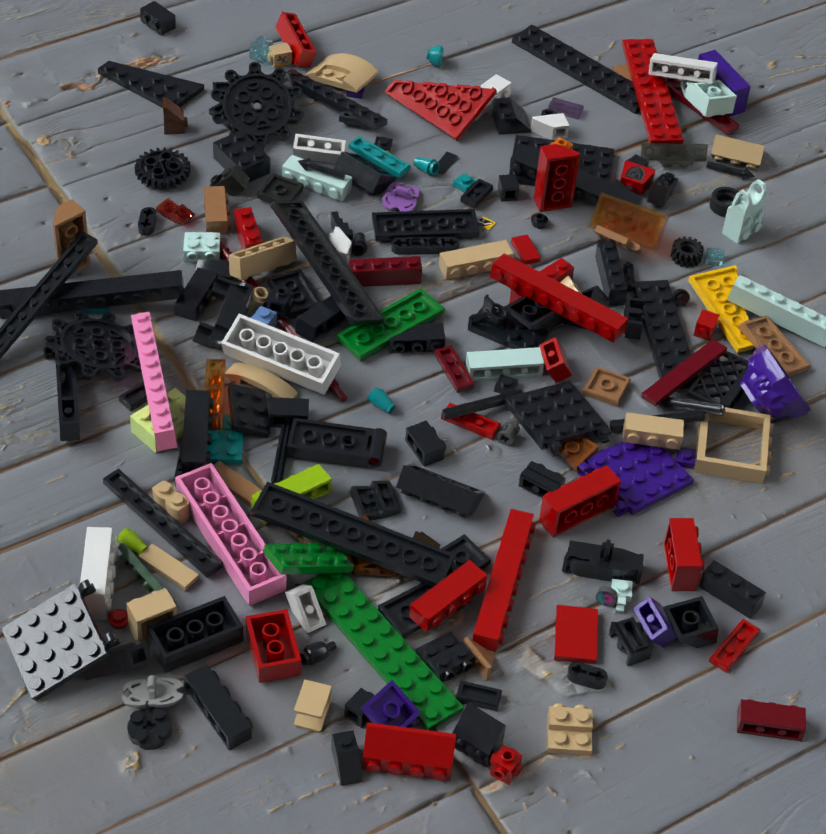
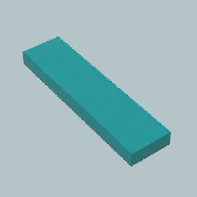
M358 136L348 144L350 150L398 178H401L411 170V165L361 136Z

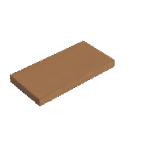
M767 315L740 323L738 328L753 346L757 348L759 345L765 344L788 376L808 371L811 367Z

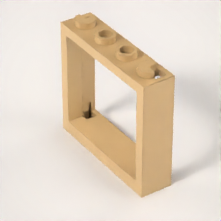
M726 407V412L723 416L704 413L705 420L700 421L698 425L694 472L763 484L765 475H769L770 465H767V462H770L771 451H768L772 444V437H769L773 430V423H770L771 415ZM708 421L761 429L760 466L705 457Z

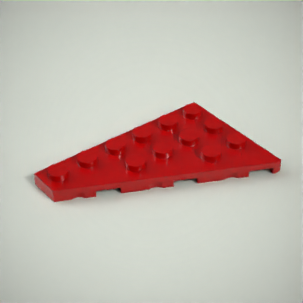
M394 79L384 92L390 98L458 141L495 96L497 90L494 87L490 89L481 88V86L471 87L470 85L459 84L453 86L446 83H416L409 80Z

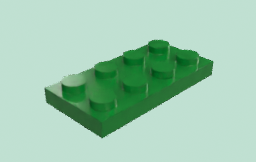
M322 543L265 544L263 549L264 554L281 575L352 573L354 567L342 551Z

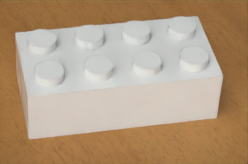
M87 527L80 583L88 579L90 584L93 583L96 588V592L84 598L93 620H107L108 611H112V599L110 598L114 594V582L112 581L116 577V565L114 563L118 560V549H116L117 537L113 536L112 528Z

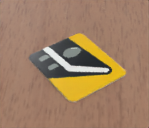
M484 216L477 221L479 226L490 230L496 224V222Z

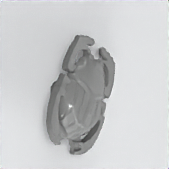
M150 675L148 681L142 679L126 682L122 692H126L129 689L132 694L128 698L123 695L122 701L125 706L136 708L145 707L146 704L149 707L156 708L168 707L182 700L183 694H180L177 690L183 689L184 686L177 679H156L154 675Z

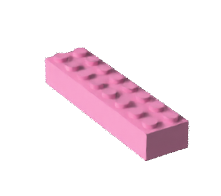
M210 463L175 477L176 492L183 494L188 499L191 517L216 556L223 562V567L247 604L251 606L286 591V574L281 575L264 554V541L213 464Z

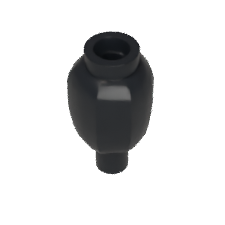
M317 641L307 645L300 653L301 663L303 665H315L325 660L329 656L330 651L337 648L336 643L331 641L326 644L322 641Z

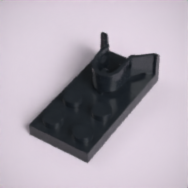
M489 295L484 297L483 306L478 313L470 315L468 321V331L510 349L537 348L549 336V330L527 328L506 312L502 305L491 300Z

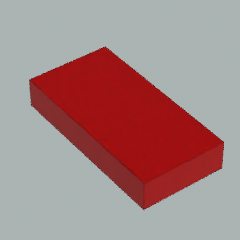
M528 234L511 238V243L522 263L527 265L540 262L541 257Z

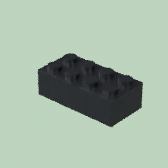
M223 596L147 626V638L164 672L167 673L243 642V625L227 598Z

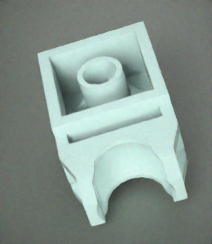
M681 79L680 86L684 97L703 116L711 117L733 113L737 96L720 80H714L712 84Z
M758 179L750 185L747 192L744 189L739 191L732 205L727 209L722 234L737 244L742 240H746L754 232H758L762 226L761 221L765 214L764 209L768 197L767 187L764 182ZM756 184L761 186L762 192L757 191Z

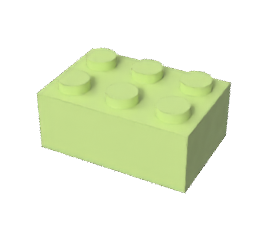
M174 388L167 392L175 437L178 440L183 436L186 396ZM149 405L130 416L131 432L157 453L159 451L157 450Z

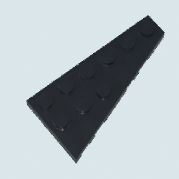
M107 61L98 68V74L163 108V97H167L177 106L181 107L204 90V84L112 61Z

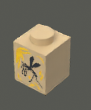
M287 42L269 46L267 60L269 63L271 62L274 68L292 65V50Z

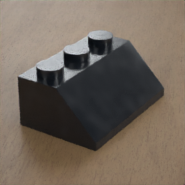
M342 151L334 167V170L351 176L352 184L365 188L364 191L370 195L374 193L381 194L397 179L393 174L354 153Z

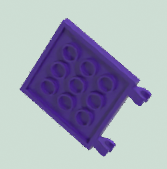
M622 441L590 456L586 462L578 465L581 470L577 472L579 476H585L592 473L595 469H600L607 465L621 480L617 499L618 502L615 503L617 509L613 510L617 517L622 516L628 511L634 515L692 485L694 480L662 447Z

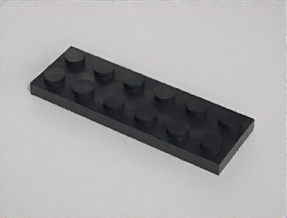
M475 209L372 213L375 241H392L398 237L474 238L479 237L480 234Z

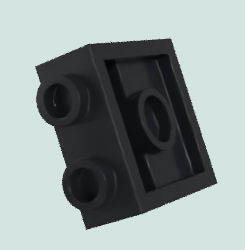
M451 631L416 648V654L441 682L449 681L455 675L467 672L474 666L475 655L465 642H459Z

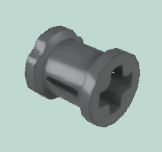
M507 420L503 430L497 434L498 441L503 445H511L514 436L520 431V426L512 420Z

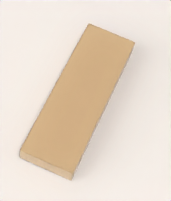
M151 544L138 556V559L143 564L184 591L199 579L198 573L154 544Z

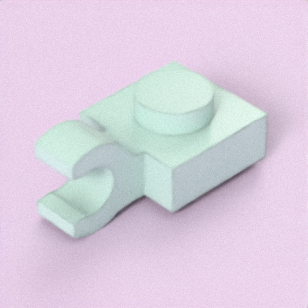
M612 579L611 588L618 594L616 612L624 613L626 602H631L633 581Z

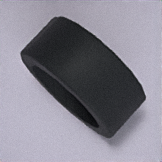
M731 187L716 188L712 192L709 204L711 210L719 216L726 217L727 209L731 205L723 204L719 200L726 199L733 202L739 191Z

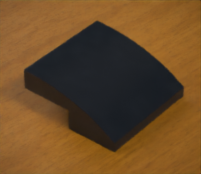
M372 481L370 486H352L349 491L360 518L366 515L369 521L399 514L402 511L390 481Z

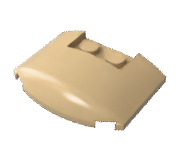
M337 53L325 57L305 75L316 82L357 93L376 77L379 71L370 62L359 56Z

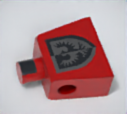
M625 160L620 182L629 191L642 196L652 185L656 170Z

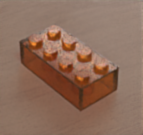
M601 192L589 226L596 229L597 225L629 238L635 243L657 250L669 217Z

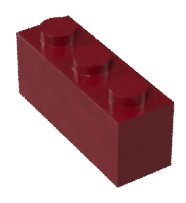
M741 699L737 710V733L802 742L806 731V708Z

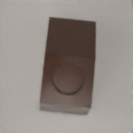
M163 97L164 134H185L184 127H188L187 117H184V110L167 97Z

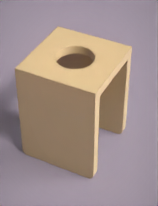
M304 679L294 708V712L297 713L294 721L295 727L315 732L322 731L331 704L332 686Z

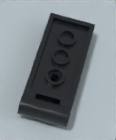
M294 418L287 444V457L368 468L369 465L376 468L382 465L387 432L382 428L373 429Z

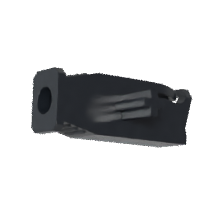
M609 539L606 542H602V545L570 540L568 551L564 557L562 572H566L569 569L571 573L580 577L612 582V579H619L640 584L644 554H636L622 548H616Z

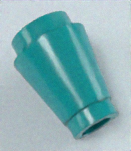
M416 157L414 160V166L428 175H435L439 171L440 165L435 159Z
M375 387L367 397L371 404L388 414L396 407L382 388Z

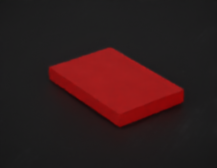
M565 605L556 606L554 660L596 664L598 609Z

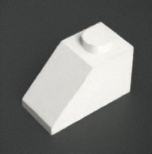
M302 584L285 592L293 614L306 633L326 625L312 586Z

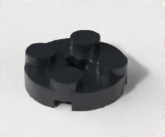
M161 707L144 708L134 711L130 715L127 725L128 737L133 744L140 745L141 749L154 750L160 748L172 735L171 719ZM149 725L154 726L151 732L144 728Z

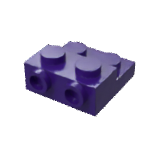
M393 679L360 708L372 723L411 728L417 723L415 718L421 713Z

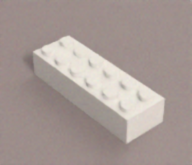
M238 314L221 343L224 355L266 369L281 378L325 395L341 367L340 353L242 314Z

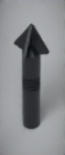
M310 158L298 161L305 171L312 169L342 180L345 179L346 173L313 163Z
M710 161L707 162L706 168L741 176L742 180L755 177L747 168L741 170Z

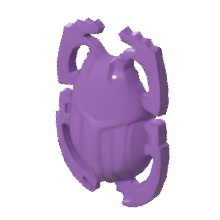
M392 182L383 196L382 204L389 211L391 209L399 210L400 212L413 211L419 196V188L413 185H409V188L402 187L404 183Z

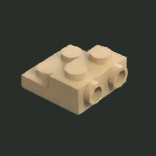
M561 703L549 706L547 714V753L591 756L592 709H587L585 705L569 708Z

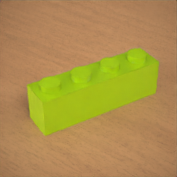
M317 464L274 484L315 500L331 492L332 478L320 464ZM262 490L251 495V509Z

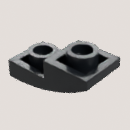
M338 211L331 212L332 230L334 231L335 226L339 227L349 240H353V231L349 229L348 222L343 223V219L339 218Z
M214 259L197 260L195 271L199 267L216 272L219 276L233 280V276L230 275L229 261Z

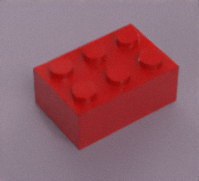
M694 518L669 519L664 539V550L671 591H696L697 584L701 582L704 559L700 556L702 546L701 542H698L697 539L699 529L698 526H695Z
M284 609L245 616L246 635L258 682L262 683L301 675V657L288 610Z

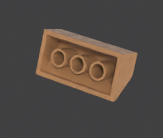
M73 199L57 206L53 232L57 260L82 231L88 234L86 210ZM90 254L84 259V261L79 265V267L74 271V273L90 265Z

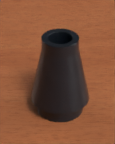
M361 232L355 234L351 244V252L355 256H362L367 252L365 235Z

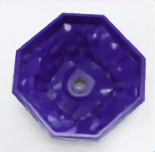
M765 344L759 345L754 354L749 358L748 369L742 381L739 382L759 413L771 415L770 417L777 419L783 417L799 418L808 415L811 409L769 348Z

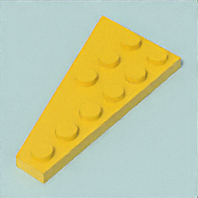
M729 266L689 276V283L707 310L720 315L718 326L736 353L753 350V344L738 328L740 323L749 321L746 309L727 300L735 281L739 277L737 275V266Z

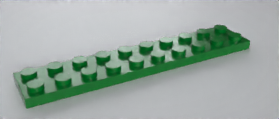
M321 573L304 583L313 587L320 608L387 684L393 679L421 712L416 719L426 730L432 731L463 712V705L345 573Z

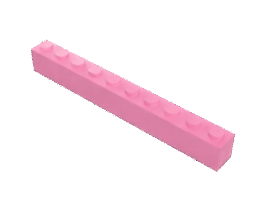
M145 312L131 315L157 450L163 451L178 448L150 313Z

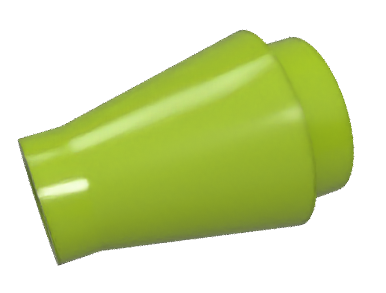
M123 529L117 538L119 545L124 542L131 551L139 555L148 547L133 529Z

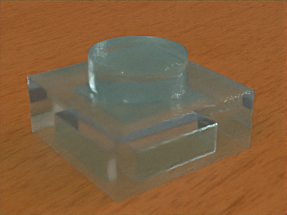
M707 247L705 264L722 267L725 250Z

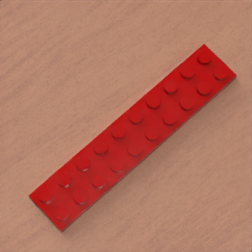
M622 40V48L650 146L683 145L684 139L665 77L649 74L650 58L654 53H657L654 40Z

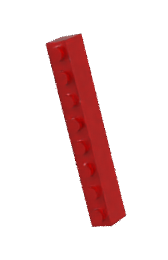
M505 253L493 262L490 278L612 343L625 332L628 322L627 317Z
M510 509L472 639L489 651L496 652L498 644H503L505 632H502V630L507 628L510 616H507V612H512L514 600L511 598L517 595L519 584H516V581L521 580L523 568L520 567L521 564L525 565L528 553H525V549H530L532 538L529 535H534L536 523L533 522L534 514L515 509Z

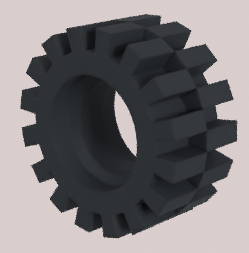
M683 236L682 239L679 237L677 240L675 239L672 245L671 260L675 261L676 265L679 263L680 267H683V265H686L685 268L698 266L702 260L704 246L701 245L700 241L697 242L696 238L692 240V237L686 239V236Z

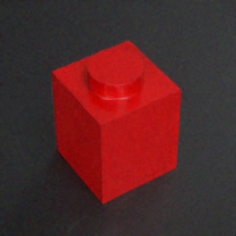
M702 309L696 322L693 336L711 341L720 315Z

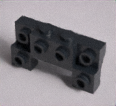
M218 275L210 295L224 301L216 323L213 327L200 321L192 341L208 348L212 345L223 350L221 343L238 314L246 316L249 309L246 308L254 286L248 283L235 282Z

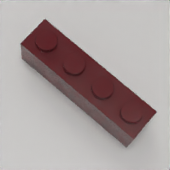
M420 256L349 259V268L362 287L421 284L422 264Z

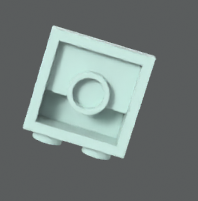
M185 232L184 262H197L200 259L220 260V233Z

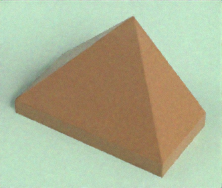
M464 638L465 644L475 655V668L486 681L489 680L495 655L470 638Z

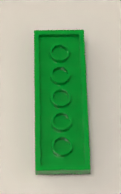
M420 288L380 310V313L385 318L383 324L351 326L337 334V341L361 361L389 345L391 337L444 314L445 308Z

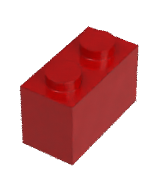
M556 337L539 345L546 369L555 383L573 376L565 350Z

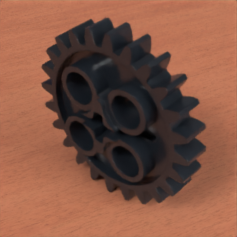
M165 147L163 150L156 148V151L150 149V153L144 152V156L139 155V159H136L135 176H137V180H141V184L146 183V187L153 185V189L159 186L160 190L163 187L169 189V186L176 188V184L182 185V181L186 182V178H189V173H191L188 157H184V153L179 154V150L173 152L172 148L166 150Z

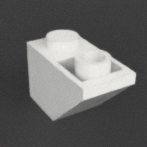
M564 113L532 117L531 132L550 140H556L559 137L566 139L568 138L569 124Z
M335 226L333 233L329 235V240L346 264H348L351 256L352 242L339 227Z

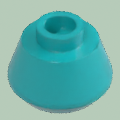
M439 45L428 50L426 59H429L430 64L436 67L441 66L444 48Z

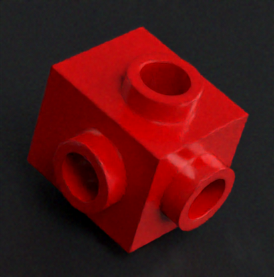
M502 745L500 750H495L489 762L492 763L490 775L510 785L514 777H518L522 771V754L514 748Z

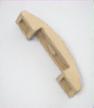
M237 362L224 374V377L239 384L245 381L272 394V397L296 398L298 396V392L283 379L255 365Z

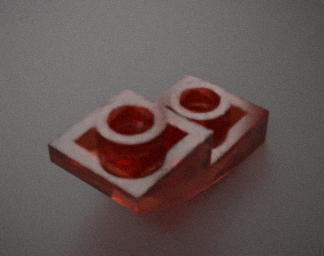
M169 198L156 207V212L181 225H184L195 216V213L185 205L181 204L178 206Z

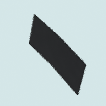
M447 151L438 161L440 165L438 173L444 174L458 156Z

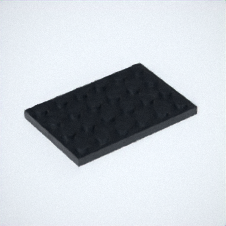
M516 135L513 153L519 143L540 152V146L550 145L555 140ZM571 142L573 144L572 150L580 153L578 168L610 182L614 149ZM510 168L509 175L516 174L518 184L535 186L536 179H532L528 175L516 172Z

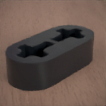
M146 207L141 210L138 221V232L141 235L149 236L155 230L157 213L154 208Z
M581 662L571 663L567 672V678L570 682L596 690L603 689L608 679L605 670ZM600 677V680L596 681L595 678Z

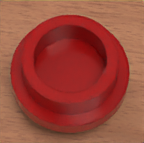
M124 609L111 611L108 616L109 624L115 629L125 628L128 624L127 611Z

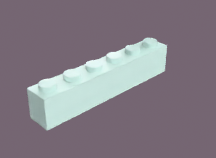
M739 275L728 296V301L761 317L767 315L773 323L824 348L826 347V316Z

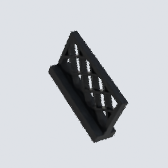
M727 351L723 356L728 358V360L720 361V359H717L704 369L689 388L686 396L697 401L723 404L726 408L733 409L745 392L739 382L742 381L748 369V360ZM736 364H741L745 368L737 369ZM731 365L733 370L725 371L723 366ZM719 367L720 371L712 372L711 368ZM728 375H735L737 379L729 380ZM723 376L725 381L717 382L715 377ZM711 378L712 382L704 383L703 379ZM727 386L729 390L721 391L719 387ZM715 387L716 392L708 393L707 388ZM702 389L704 394H698L693 391ZM719 397L721 401L717 403L711 398Z

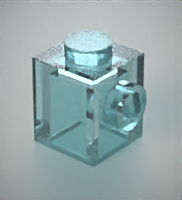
M260 36L249 45L250 58L263 64L267 61L269 46L274 45V42Z

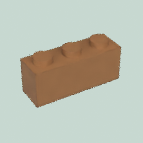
M224 186L204 187L206 232L228 234V227H231V217L227 216L230 215V206L226 205V203H229V195L225 193Z

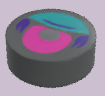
M608 586L600 587L596 594L597 601L601 605L608 607L613 606L618 597L617 592Z

